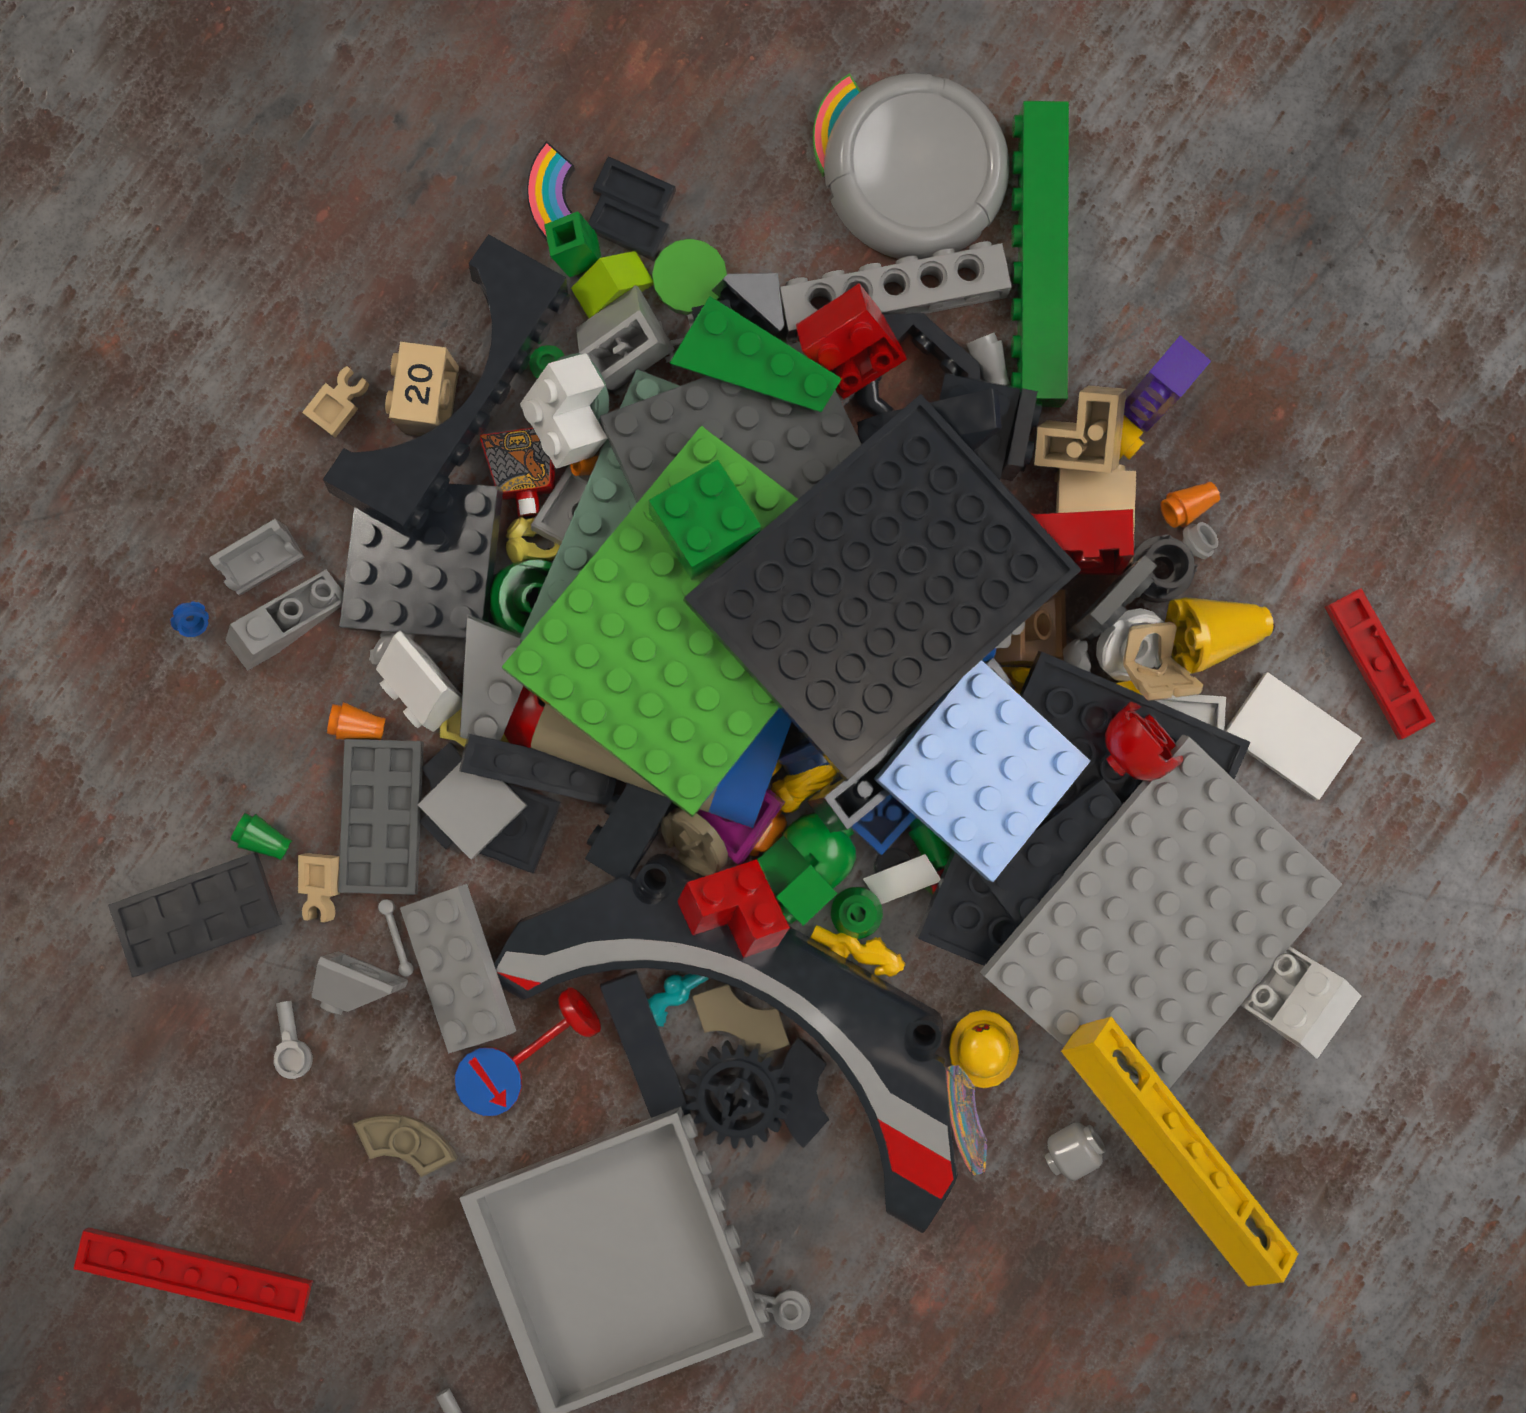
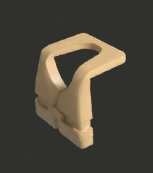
M1172 622L1138 625L1129 628L1123 665L1134 686L1140 690L1139 692L1148 701L1169 699L1173 695L1175 697L1199 695L1202 692L1203 684L1197 678L1190 676V672L1171 658L1177 629L1176 625ZM1151 633H1157L1159 636L1158 656L1161 667L1158 670L1135 662L1142 640Z

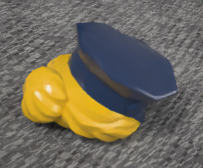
M805 737L781 750L777 763L783 765L787 775L782 780L774 782L771 791L785 801L780 810L785 813H793L799 809L801 802L805 798L829 784L837 774V771Z

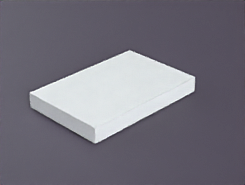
M1268 672L1263 674L1224 730L1250 741L1247 753L1314 800H1320L1362 739L1359 735Z

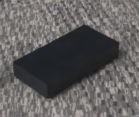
M608 156L592 190L593 194L601 196V194L606 195L662 221L674 197L676 186Z
M601 194L588 221L589 225L597 233V236L630 251H636L637 254L652 261H655L670 229L668 223Z

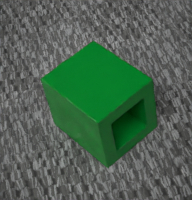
M579 211L544 224L550 257L569 278L588 271L599 258H602L597 233Z

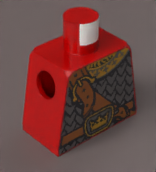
M534 428L480 435L494 484L503 489L502 499H516L519 518L537 516L540 511L538 495L552 493L555 488V466L550 457L544 452Z

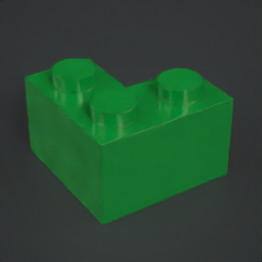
M784 836L757 859L772 892L780 901L778 904L785 919L791 925L798 920L804 926L838 894Z

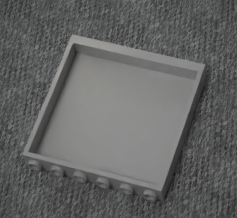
M681 1106L470 1188L459 1198L541 1413L570 1412L764 1337L765 1323L769 1321L766 1306L762 1298L755 1299L751 1285L755 1284L752 1270L747 1261L742 1263L736 1249L740 1247L738 1234L733 1224L728 1226L722 1213V1211L726 1210L723 1195L718 1187L712 1188L708 1174L712 1173L709 1159L704 1150L698 1152L693 1139L698 1136L695 1123L690 1114L684 1115Z

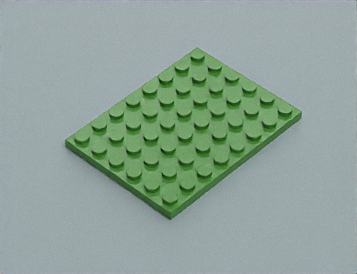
M703 426L696 431L502 666V669L691 817H694L779 707L683 601L688 593L729 558L691 580L649 515V499L718 459L760 523L761 531L798 500V498Z

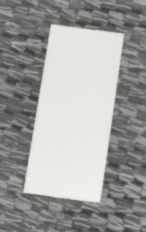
M926 854L863 878L870 891L883 904L936 884L941 878Z

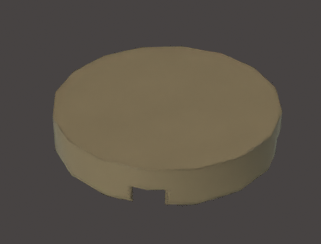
M674 808L661 822L662 835L666 844L670 848L675 845L680 851V854L677 856L679 860L694 872L708 876L715 872L717 873L728 863V852L724 842L717 831L698 814L691 817L681 808Z

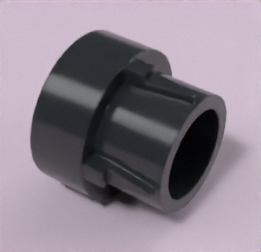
M1165 534L1149 538L1134 549L1133 563L1129 564L1126 570L1144 555L1152 562L1154 560L1163 561L1169 569L1166 579H1159L1151 572L1149 576L1154 581L1139 596L1140 598L1154 603L1167 602L1178 597L1189 588L1194 574L1197 572L1198 564H1195L1193 554L1186 544L1171 537V535Z

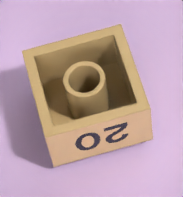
M400 342L399 353H394L392 356L391 375L395 376L393 391L389 390L387 393L385 410L387 414H390L389 418L404 434L422 436L452 416L459 366L446 347Z

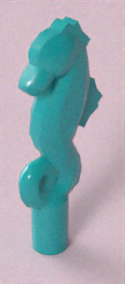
M690 973L683 977L680 975L667 977L664 981L665 992L656 993L648 999L658 1026L664 1027L668 1014L665 1009L668 1006L684 1004L689 999L690 991L709 978Z

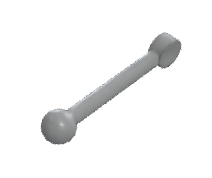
M385 899L379 903L378 908L382 914H385L400 961L399 973L406 977L413 973V965L407 961L393 916L395 904L393 901Z

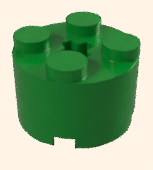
M544 560L517 562L506 566L497 573L491 586L489 609L492 620L497 626L522 635L535 605H530L526 601V594L530 593V596L536 597L537 600L552 566L551 562Z

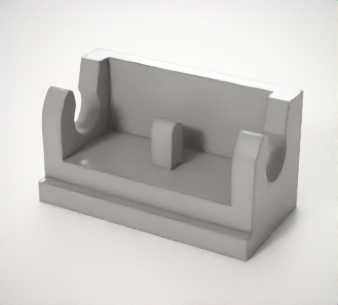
M274 519L209 557L213 566L225 576L226 580L224 583L226 586L236 591L240 596L303 559L304 555L287 526Z

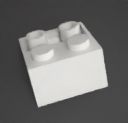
M1289 947L1284 954L1276 958L1274 966L1243 1001L1241 1006L1288 1041L1318 1059L1361 998V995L1344 978L1294 948Z

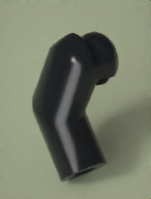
M882 376L856 392L858 404L872 416L894 411L892 406L879 397V381L882 379Z

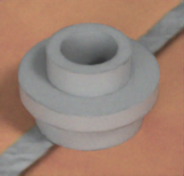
M1204 522L1190 524L1183 530V543L1189 547L1193 556L1207 559L1213 555L1214 549L1218 546V538L1208 524Z

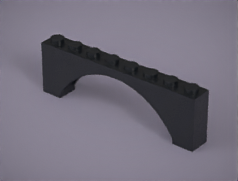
M489 234L468 263L471 279L480 285L488 303L492 320L491 346L482 377L472 394L448 420L414 440L374 451L351 452L343 448L323 478L330 494L407 538L414 528L419 530L423 526L429 515V509L427 508L435 497L440 498L444 494L450 482L448 476L455 466L460 467L465 462L470 452L469 444L476 434L480 436L484 433L491 419L490 412L496 404L501 405L510 392V382L516 373L520 375L524 372L530 361L531 355L529 353L536 343L540 345L545 340L550 330V321L556 313L560 315L564 311L570 299L567 278Z

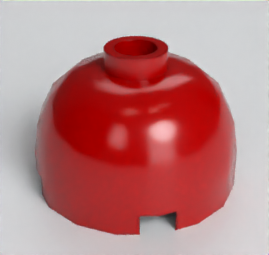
M1131 701L1109 723L1105 733V743L1111 755L1107 757V761L1121 776L1128 773L1138 780L1152 781L1160 779L1179 766L1184 760L1183 756L1172 757L1171 750L1176 747L1173 739L1153 716L1148 714L1143 719L1136 713L1141 706Z

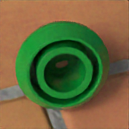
M850 887L843 890L836 896L831 906V919L837 931L857 939H863L872 935L879 928L882 921L883 909L880 900L872 891L863 887ZM860 908L865 910V914H862ZM851 913H853L855 920L851 918Z

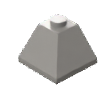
M338 951L320 956L315 974L312 998L321 1001L320 1007L322 1009L341 1015L343 1011L349 1012L405 988L408 980Z

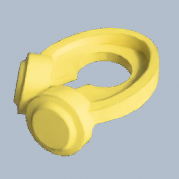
M520 517L515 519L507 529L506 537L509 540L506 544V552L513 563L522 562L527 559L552 561L555 559L560 545L554 543L552 549L543 550L537 547L535 543L526 542L522 538V536L534 537L537 534L531 530V524L535 518L524 519Z

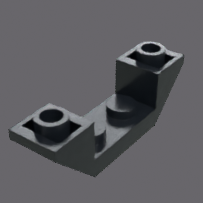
M924 313L883 315L899 344L910 334L914 337L912 339L913 344L926 355L931 353L942 362L940 367L945 373L980 380L979 363Z

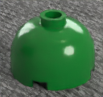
M813 812L799 817L782 833L833 889L845 880L853 870L856 861V848L850 839L855 833L851 828L830 833L818 815Z

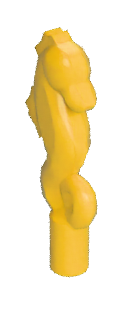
M819 925L815 926L810 936L811 939L829 947L830 950L844 958L852 954L859 963L880 965L874 970L876 976L885 974L888 977L897 975L899 971L904 970L905 962L901 954L897 955L887 948L881 937L866 940V944H861L857 938L844 933L835 934Z

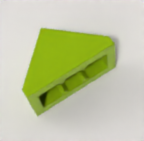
M636 251L599 258L571 287V290L587 317L591 318L635 285L642 292L653 286L654 282Z

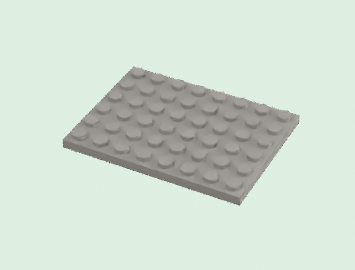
M1182 735L1175 743L1176 747L1171 750L1172 757L1182 755L1183 762L1160 779L1152 781L1143 780L1065 871L1062 878L1047 892L980 971L986 979L1062 1046H1065L1079 1025L1112 1016L1168 1089L1171 1088L1271 970L1276 958L1287 951L1342 886V883L1196 742L1186 735ZM1132 1072L1129 1076L1137 1087L1139 1076L1137 1072Z

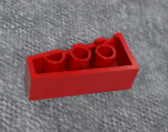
M1133 509L1050 514L1030 513L1081 569L1078 574L1121 575L1134 556Z

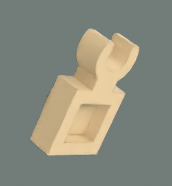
M348 366L339 372L337 377L338 385L335 389L325 383L302 412L334 438L337 437L358 410L350 401L354 397L362 396L369 387V383L363 378L356 386H348V380L354 373Z
M312 853L298 855V893L308 894V901L305 902L302 908L304 920L308 921L317 918V908L321 912V922L325 923L334 920L335 906L330 897L340 894L338 893L340 856Z

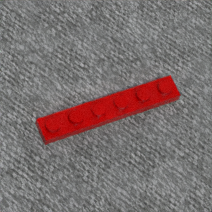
M89 1227L82 1232L73 1268L74 1270L298 1323L304 1319L313 1280Z

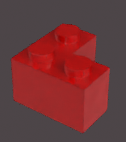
M757 859L687 882L677 901L692 935L728 924L743 958L778 946L790 928Z

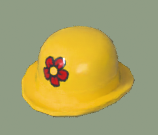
M987 1010L975 1011L966 1015L957 1023L951 1034L949 1045L951 1064L957 1075L971 1086L984 1089L1001 1084L1012 1074L1017 1065L1019 1055L1017 1035L1010 1022L999 1013Z

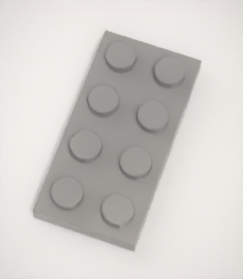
M468 885L458 886L400 907L448 1054L516 1032Z

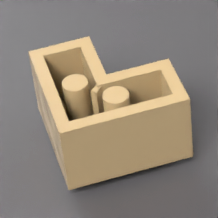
M1087 386L1079 392L1077 423L1046 420L1038 426L1034 465L1112 473L1119 465L1126 389Z

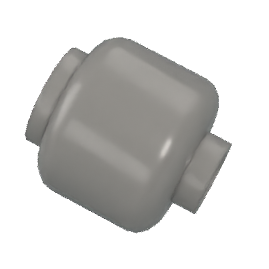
M1073 1122L1048 1138L1049 1153L1045 1155V1159L1055 1175L1062 1173L1067 1179L1076 1181L1102 1165V1154L1106 1152L1100 1136L1091 1125L1085 1127L1079 1122Z

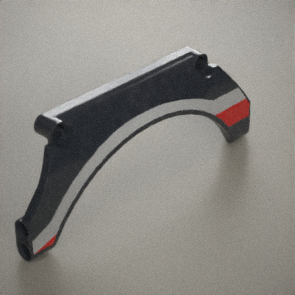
M666 854L652 856L640 870L636 879L625 874L577 897L522 918L518 922L494 966L502 989L521 1000L530 998L556 984L588 974L617 969L650 968L681 971L723 982L767 1002L791 1018L812 1036L837 1063L854 1088L869 1118L878 1144L884 1172L886 1212L920 1233L926 1231L951 1192L958 1177L945 1059L935 1054L940 1046L943 1033V1019L939 1012L789 926V930L778 946L743 958L728 924L692 935L677 901L687 882L704 876L694 872L689 867ZM657 868L662 870L666 875L667 881L658 882L653 879L650 869ZM926 1024L931 1026L935 1032L931 1035H922L916 1030V1027Z

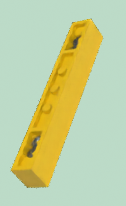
M1112 1016L1079 1025L1078 1029L1072 1034L1061 1050L1078 1074L1245 1284L1250 1287L1284 1283L1299 1253L1250 1193L1248 1187L1239 1179L1205 1136L1201 1127L1194 1122L1164 1084L1155 1069L1149 1065Z

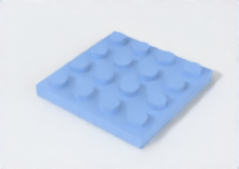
M981 660L940 697L875 776L874 780L986 880L994 882L1089 764L1090 760Z

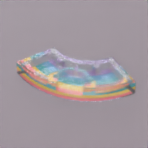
M959 1065L946 1067L951 1124L958 1149L971 1175L984 1174L986 1170L987 1138L981 1128L977 1114L975 1086Z

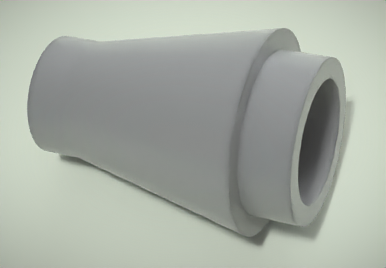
M995 332L967 344L970 352L968 354L979 363L980 376L984 381L1004 385L1010 384L1007 376L1002 340H997Z

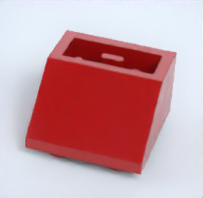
M860 283L796 324L803 353L811 360L842 378L836 391L843 399L907 360L906 354L881 310Z

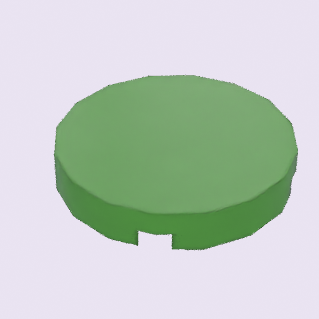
M695 239L675 241L664 248L655 261L652 274L655 292L659 299L675 313L684 315L692 314V307L704 305L709 296L717 301L720 300L712 289L727 275L725 262L718 251L706 242Z

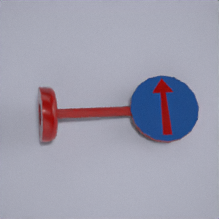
M568 987L560 994L558 1003L564 1019L514 1057H511L506 1051L495 1047H481L464 1057L459 1063L455 1074V1086L461 1102L470 1111L482 1116H497L509 1110L519 1099L522 1090V1073L518 1065L571 1026L573 1030L583 1037H593L601 1031V1023L595 1010L579 991Z

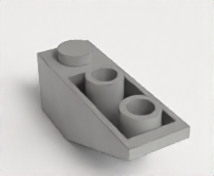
M326 569L231 623L225 641L248 671L285 649L342 606L344 592Z

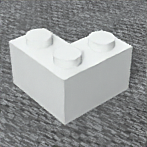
M586 353L548 363L520 403L526 420L531 423L541 441L544 452L550 457L556 469L592 458L608 439L590 408V404L605 385Z

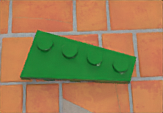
M711 296L707 299L670 361L672 365L818 412L823 411L842 378Z

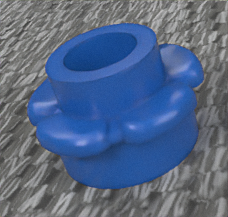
M199 602L182 603L173 610L174 616L170 619V623L173 629L179 631L181 635L196 637L206 630L209 615L204 611L205 606Z

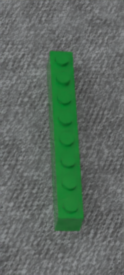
M1023 101L1019 115H1014L1012 122V137L1018 138V151H1014L1012 156V174H1018V188H1013L1012 211H1018V224H1013L1011 243L1012 248H1018V261H1013L1011 282L1012 284H1018V298H1013L1011 304V320L1017 321V335H1012L1011 358H1017V372H1012L1011 386L1019 387L1021 390L1024 388L1038 391L1036 404H1041L1042 407H1062L1068 399L1069 102Z

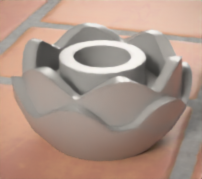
M1080 638L1071 641L1063 649V656L1065 662L1090 672L1091 665L1087 652V641H1080Z

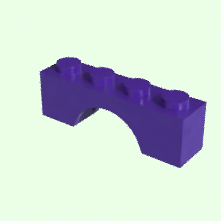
M1180 335L1126 398L1124 415L1140 429L1142 428L1148 432L1181 398L1211 360Z

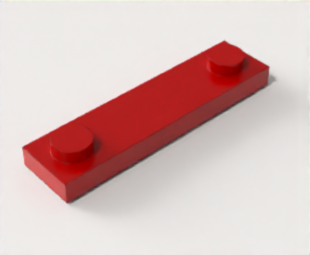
M1362 588L1325 606L1324 608L1397 739L1402 740L1436 722Z

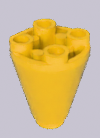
M1187 597L1169 602L1165 622H1172L1177 627L1171 656L1173 660L1190 672V674L1201 672L1263 641L1265 637L1270 636L1273 632V618L1270 611L1266 607L1247 603Z

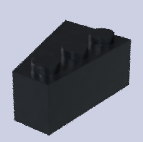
M627 783L622 795L616 793L607 805L604 813L609 815L604 826L602 827L598 824L587 840L586 844L591 849L585 859L614 878L624 874L631 876L658 835L661 822L668 815L669 811L674 809L676 804L665 796Z

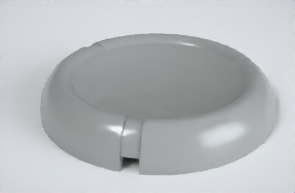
M899 74L868 86L854 97L841 112L832 128L826 145L824 157L825 183L827 188L831 187L834 196L831 199V203L837 215L855 237L884 255L897 259L917 256L919 260L933 257V253L943 249H954L955 252H959L980 237L981 231L986 226L989 227L1000 210L1008 186V148L995 116L973 92L950 79L932 76V74Z

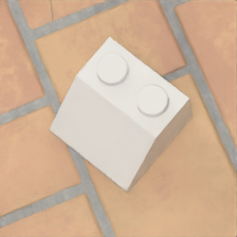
M401 631L397 632L376 668L384 678L380 685L393 700L399 697L404 702L407 708L403 713L415 727L419 728L423 725L434 732L443 722L461 709L462 694L420 645Z

